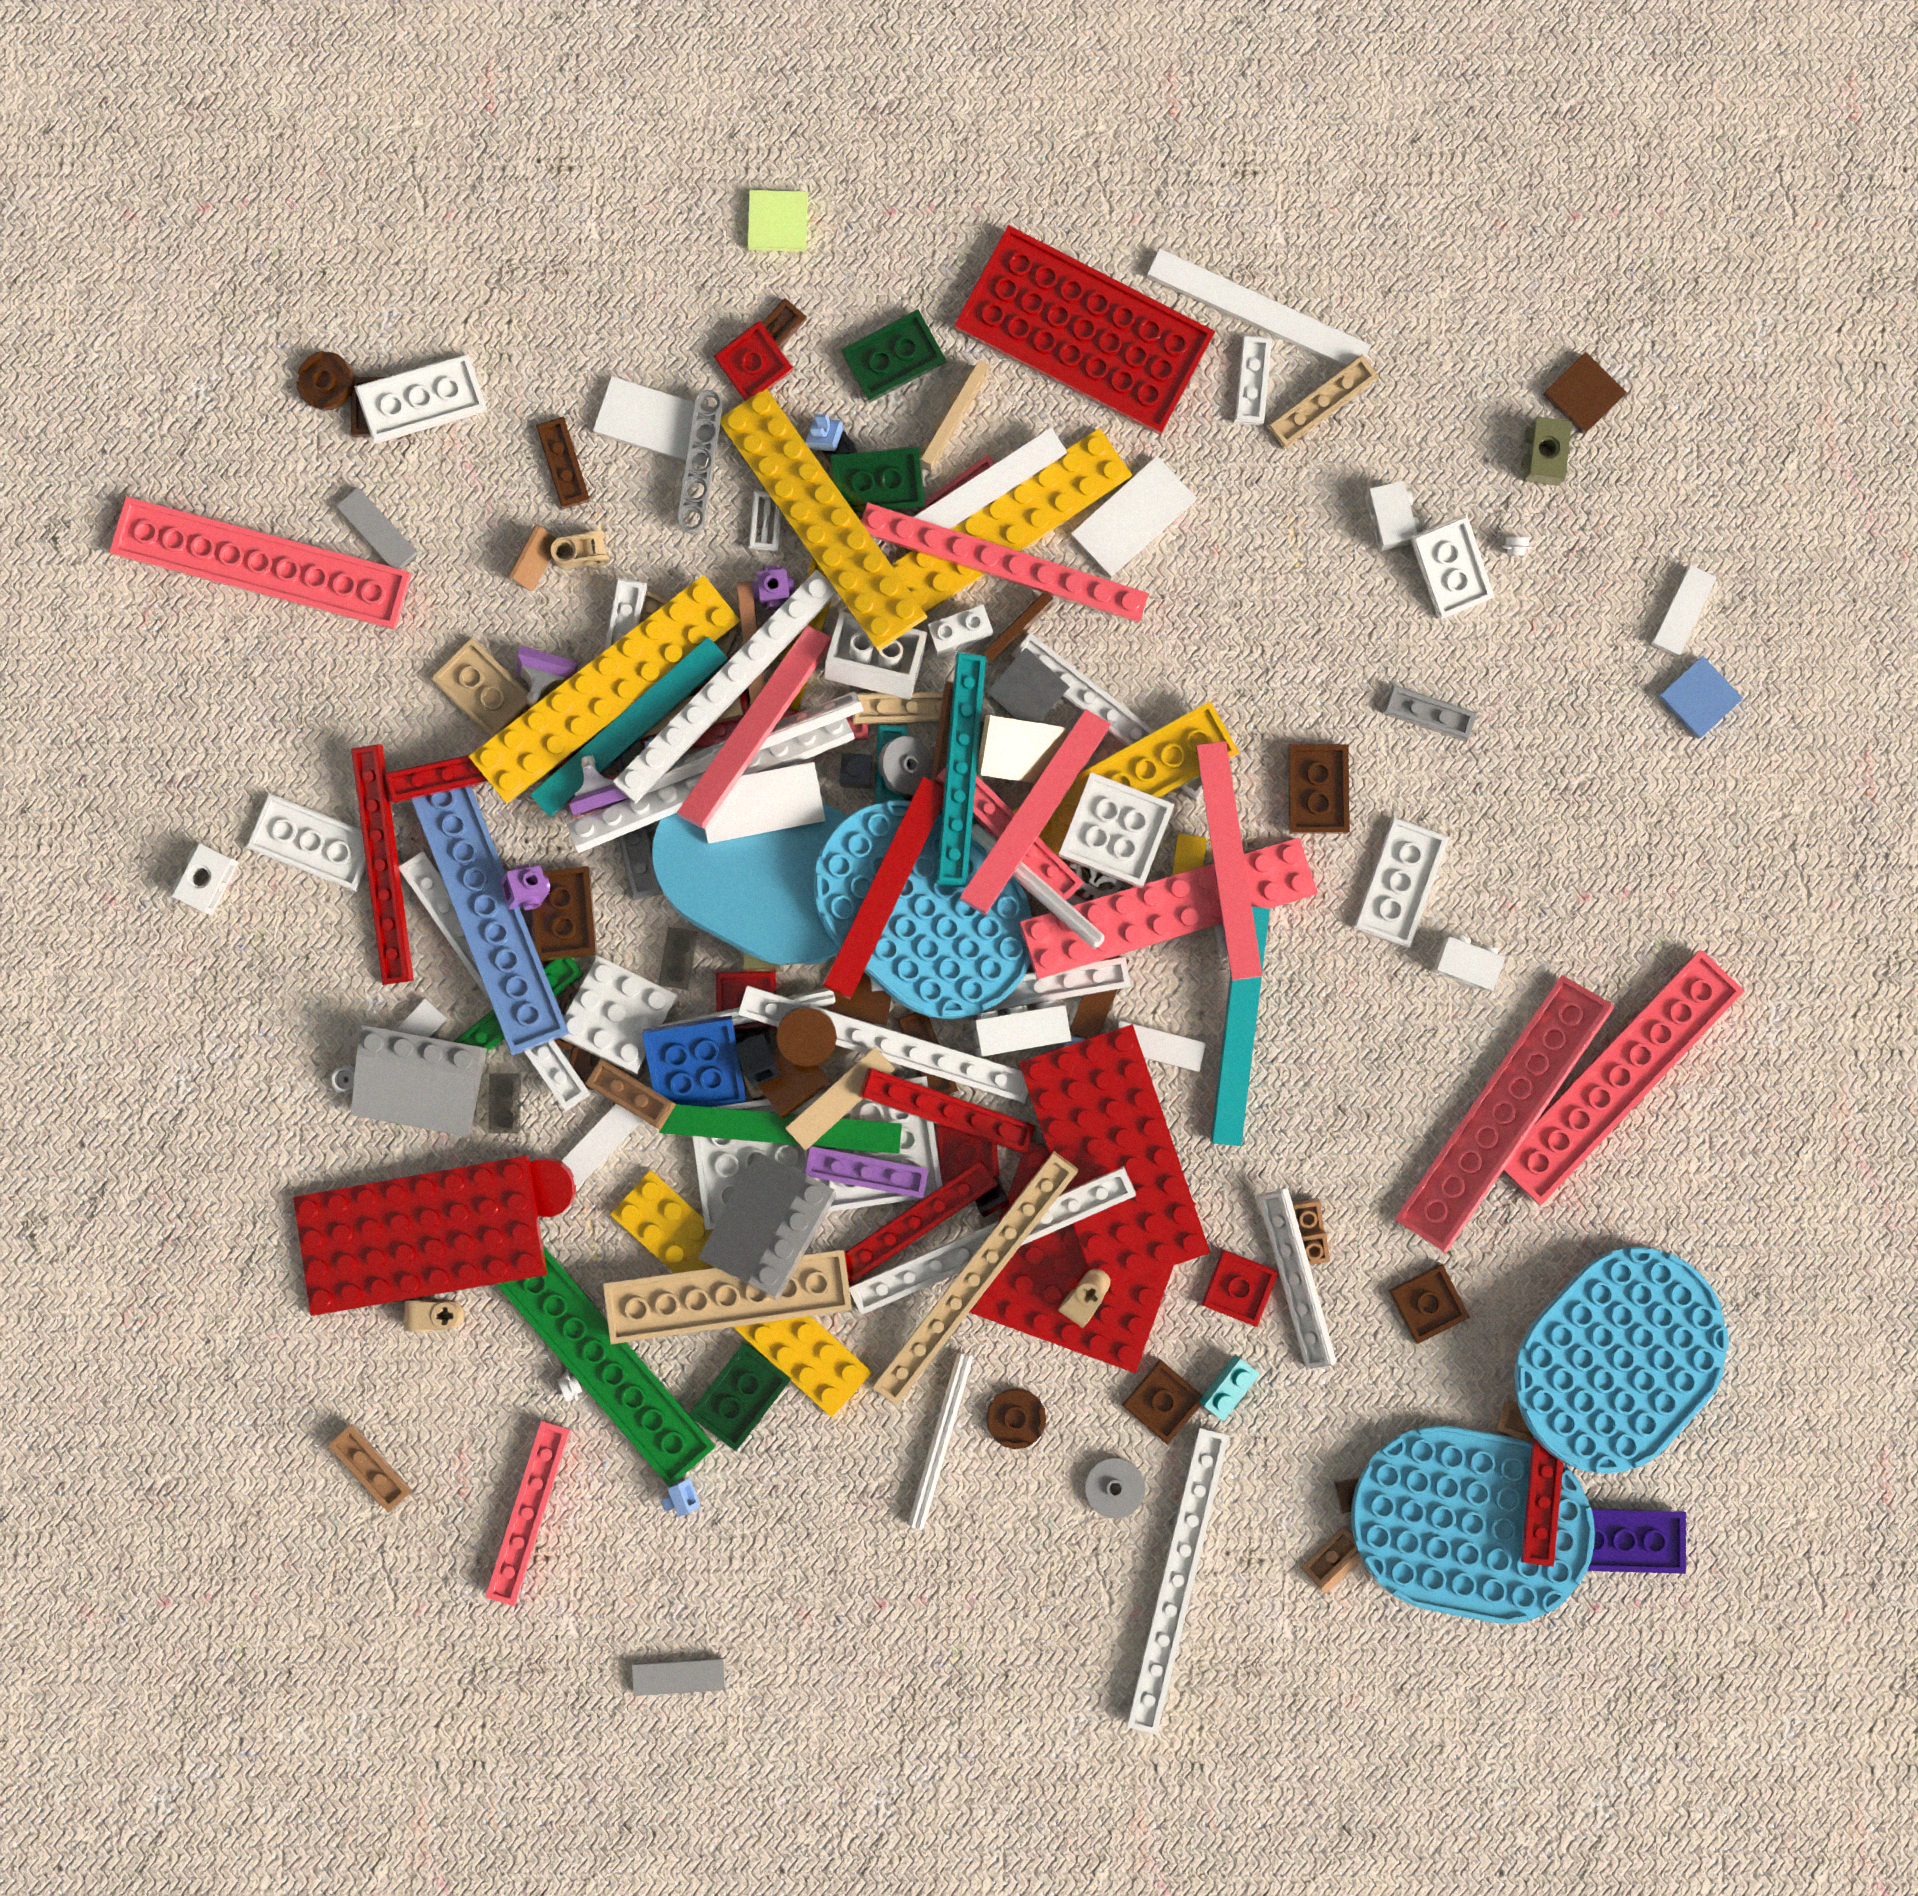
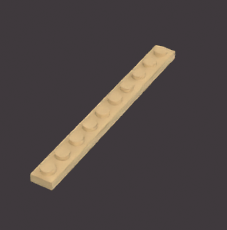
M1055 1151L1051 1153L875 1381L872 1387L874 1390L897 1406L1078 1172V1168Z

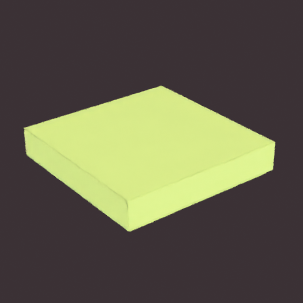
M750 190L748 250L807 252L808 192Z

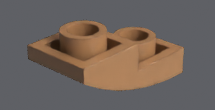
M1319 1198L1292 1202L1309 1265L1330 1262L1327 1234L1324 1230Z

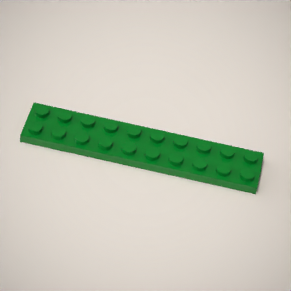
M543 1244L547 1275L496 1285L665 1483L671 1487L716 1447L715 1443L697 1422L688 1415L689 1413L628 1342L611 1344L607 1317Z

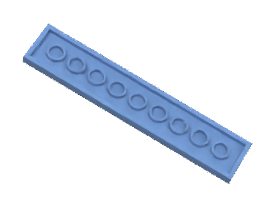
M466 787L411 799L511 1055L568 1035L569 1032L520 908L507 910L499 883L505 871L472 788Z

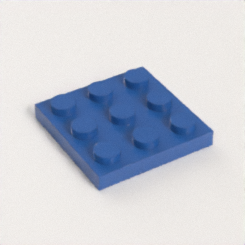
M732 1015L642 1030L654 1091L679 1105L717 1107L747 1102L741 1063L735 1047L737 1041Z

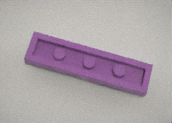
M810 1146L805 1174L813 1178L923 1198L929 1169Z

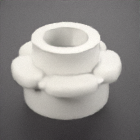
M1506 537L1505 545L1502 546L1503 549H1508L1507 555H1525L1526 550L1532 549L1529 546L1528 537Z
M343 1065L342 1068H336L331 1076L332 1087L336 1092H344L347 1095L353 1093L355 1074L353 1066ZM345 1077L349 1079L347 1083L343 1081Z
M566 1372L564 1377L558 1379V1383L567 1402L574 1398L577 1401L579 1400L578 1393L583 1392L576 1377H570Z

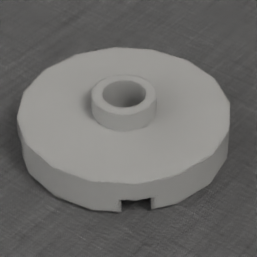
M902 736L891 740L882 748L878 757V771L880 776H883L886 782L884 784L889 790L897 795L910 796L915 793L922 777L930 780L933 760L930 751L923 742L915 737ZM907 761L909 762L910 770L907 767Z
M1121 1457L1107 1458L1098 1461L1089 1470L1085 1480V1494L1090 1506L1098 1514L1107 1518L1121 1519L1131 1515L1141 1505L1145 1495V1482L1140 1470L1132 1462ZM1113 1483H1118L1121 1486L1120 1491L1116 1494L1111 1493L1109 1490Z

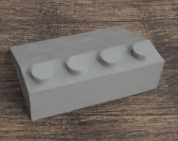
M362 1025L356 1054L351 1115L470 1137L487 1049Z
M757 1152L698 1259L778 1302L833 1203L836 1192L833 1188Z

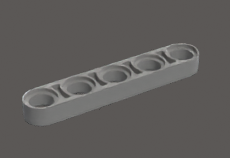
M713 390L700 392L694 404L678 510V522L681 528L690 534L700 532L706 522L723 409L719 394ZM707 397H712L717 401L716 408L711 412L701 409V402ZM702 426H709L713 430V434L708 440H700L696 436L697 430ZM698 454L708 457V465L703 469H697L692 465L693 458ZM693 483H700L704 486V492L698 498L688 495V488ZM686 513H698L700 516L699 523L692 527L686 526L683 522Z

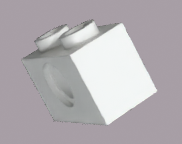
M984 605L927 624L928 634L937 658L993 639V630Z
M199 843L198 847L193 848L187 858L188 866L184 874H180L173 885L175 892L172 897L212 915L239 862ZM202 871H207L209 879L206 884L200 886L197 880L198 875Z

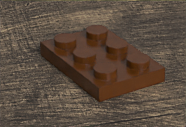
M1349 744L1288 745L1289 834L1350 833Z
M589 866L542 871L543 875H546L549 879L550 891L541 903V906L532 909L535 949L540 961L598 955Z

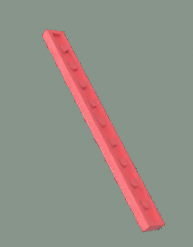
M867 503L861 521L873 538L1040 592L1047 591L1050 595L1137 623L1141 620L1149 593L874 504Z

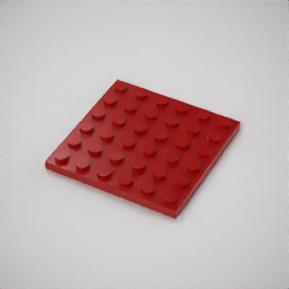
M1030 1143L1027 1154H1022L1007 1195L1010 1204L1002 1209L999 1220L1048 1159L1050 1154L1047 1148ZM1072 1223L1020 1246L969 1313L1136 1374L1174 1266L1109 1287L1101 1304L1089 1322L1082 1328L1058 1311L1070 1291L1075 1289L1089 1271Z

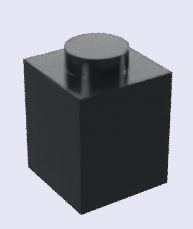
M842 753L840 786L870 789L872 755Z
M763 1033L751 1035L745 1038L743 1042L735 1045L744 1075L754 1087L781 1076L773 1047Z

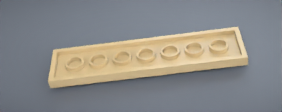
M844 1249L803 1255L778 1302L717 1268L603 1284L611 1344L852 1310Z

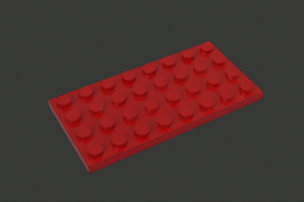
M1010 225L1007 226L954 325V329L1160 436L1215 334L1213 329Z
M1133 1024L1019 1062L1049 1154L1051 1155L1055 1151L1078 1168V1172L1062 1193L1124 1166L1136 1192V1196L1073 1223L1088 1270L1100 1269L1109 1276L1110 1287L1211 1253Z
M529 1156L514 1157L293 1197L311 1316L547 1275Z

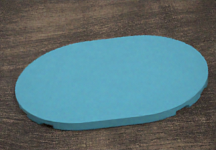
M887 801L871 806L868 805L855 811L837 825L822 846L814 870V901L822 925L839 948L849 931L910 801ZM940 811L864 972L888 995L908 1009L935 1018L959 1019L975 1016L995 1007L1007 998L1022 981L1031 961L1019 922L1034 917L1031 915L1024 890L1012 876L986 916L960 901V896L966 887L936 884L942 816ZM972 837L967 886L988 856L985 849Z
M822 802L826 821L707 844L705 829L680 818L678 813L660 819L656 828L652 848L655 877L668 903L678 914L693 925L746 954L762 961L785 966L786 964L812 965L828 961V958L837 955L840 948L827 934L819 918L813 892L814 870L818 855L825 841L837 825L848 816Z
M1630 1247L1614 1250L1593 1259L1564 1286L1530 1324L1520 1343L1515 1363V1393L1521 1415L1534 1438L1546 1451L1559 1461L1576 1469L1592 1473L1610 1474L1641 1467L1660 1455L1713 1396L1724 1374L1723 1367L1729 1343L1728 1328H1725L1721 1312L1722 1306L1706 1279L1693 1266L1671 1253L1647 1247Z
M1428 1426L1410 1430L1395 1437L1371 1457L1364 1467L1354 1490L1351 1507V1526L1356 1548L1367 1570L1385 1590L1396 1598L1415 1607L1492 1623L1515 1624L1527 1622L1552 1612L1562 1605L1576 1587L1580 1585L1588 1570L1594 1549L1595 1531L1592 1510L1589 1507L1579 1480L1563 1464L1554 1567L1522 1563L1521 1553L1532 1443L1459 1427Z

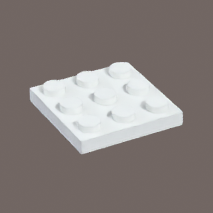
M1091 772L1058 856L1142 889L1175 804Z
M597 956L564 1017L569 1034L560 1038L637 1075L646 1058L642 1030L659 1027L664 1024L678 995Z

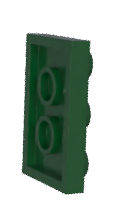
M919 309L841 349V353L868 403L946 363V358Z
M920 446L831 454L834 484L854 513L865 512L867 503L889 510L924 507L926 505Z
M744 1341L688 1415L734 1451H737L792 1378Z

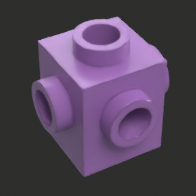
M778 565L764 567L763 571L757 572L758 581H752L754 599L760 598L762 608H767L768 610H778L791 597L790 595H793L795 592L794 577H788L786 568L781 569V566ZM779 583L775 589L768 587V584Z
M529 864L517 866L512 871L506 872L499 882L507 910L524 907V910L535 909L541 906V903L550 891L549 879L546 875H543L541 866L530 867Z

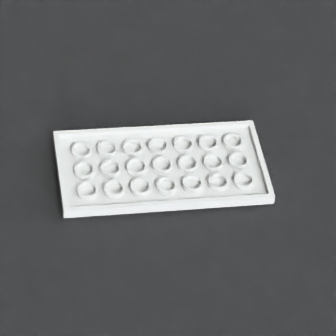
M927 1076L905 1079L928 1088ZM824 1091L813 1096L790 1114L799 1115ZM768 1099L714 1107L777 1113ZM862 1099L842 1119L901 1123L899 1154L818 1147L927 1168L929 1171L923 1198L942 1186L933 1122L866 1099ZM693 1136L705 1230L715 1228L757 1152L805 1174L810 1147L805 1150L801 1145ZM814 1178L833 1188L836 1192V1197L828 1212L922 1199Z

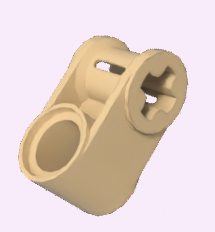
M589 531L579 535L560 537L551 545V555L555 564L564 570L585 566H600L610 562L609 556L605 553L603 539L606 535L604 531ZM593 544H595L596 553L593 551ZM562 548L573 550L572 555L567 559H561L557 556Z
M1100 1269L1089 1270L1075 1289L1070 1291L1058 1311L1084 1328L1101 1304L1104 1295L1110 1287L1109 1276Z
M405 1300L404 1331H431L456 1328L464 1320V1309L459 1303L453 1301ZM443 1312L453 1313V1319L443 1318Z

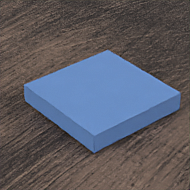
M1701 656L1658 696L1697 739L1702 738L1744 699L1704 656Z

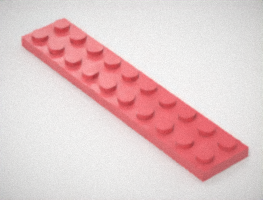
M130 497L125 498L109 551L114 556L392 630L397 628L412 576L410 572Z
M1300 838L1244 854L1252 907L1272 909L1318 894ZM1214 863L1144 884L1142 889L1134 887L1072 906L1104 934V941L1096 949L1090 947L1052 912L1019 922L1036 980L1223 924Z
M1698 950L1538 1118L1503 1172L1534 1202L1541 1206L1745 990L1704 951Z
M1561 975L1394 1220L1446 1254L1614 1009L1613 1004Z

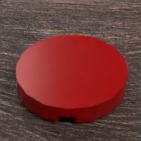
M553 1157L538 1158L531 1161L530 1167L538 1216L554 1217L563 1213L573 1203L577 1192L571 1169L562 1161Z

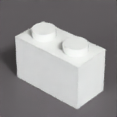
M1404 481L1370 488L1365 498L1379 552L1411 545L1410 536L1420 533L1419 520L1417 517H1413L1410 507L1413 506L1411 490L1409 488L1406 489Z
M1454 934L1453 937L1444 938L1432 972L1487 993L1494 991L1505 960L1504 956L1498 955L1499 950L1482 944L1481 948L1471 945V939L1458 934Z

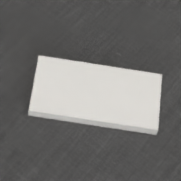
M468 354L354 386L374 444L487 411Z
M611 376L593 432L600 436L686 462L695 402ZM701 405V409L706 412L714 410V408ZM702 426L697 430L696 436L700 440H708L711 438L713 430L709 426ZM698 454L693 458L692 465L705 468L708 457Z
M1156 456L1071 533V537L1111 578L1190 507L1197 497Z
M814 762L741 776L705 827L707 844L826 821Z
M268 793L246 848L358 892L367 871L362 830Z
M1392 817L1353 929L1409 949L1449 837Z

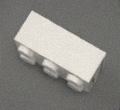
M840 611L826 658L824 679L911 700L925 651L927 632L912 628L878 651L855 617L850 613Z
M1057 1000L1037 1003L1035 1004L1036 1010L1028 1011L1026 1005L1006 1009L1007 1015L998 1016L997 1011L977 1014L978 1020L971 1021L976 1055L987 1056L1071 1041L1065 1005L1057 1006Z

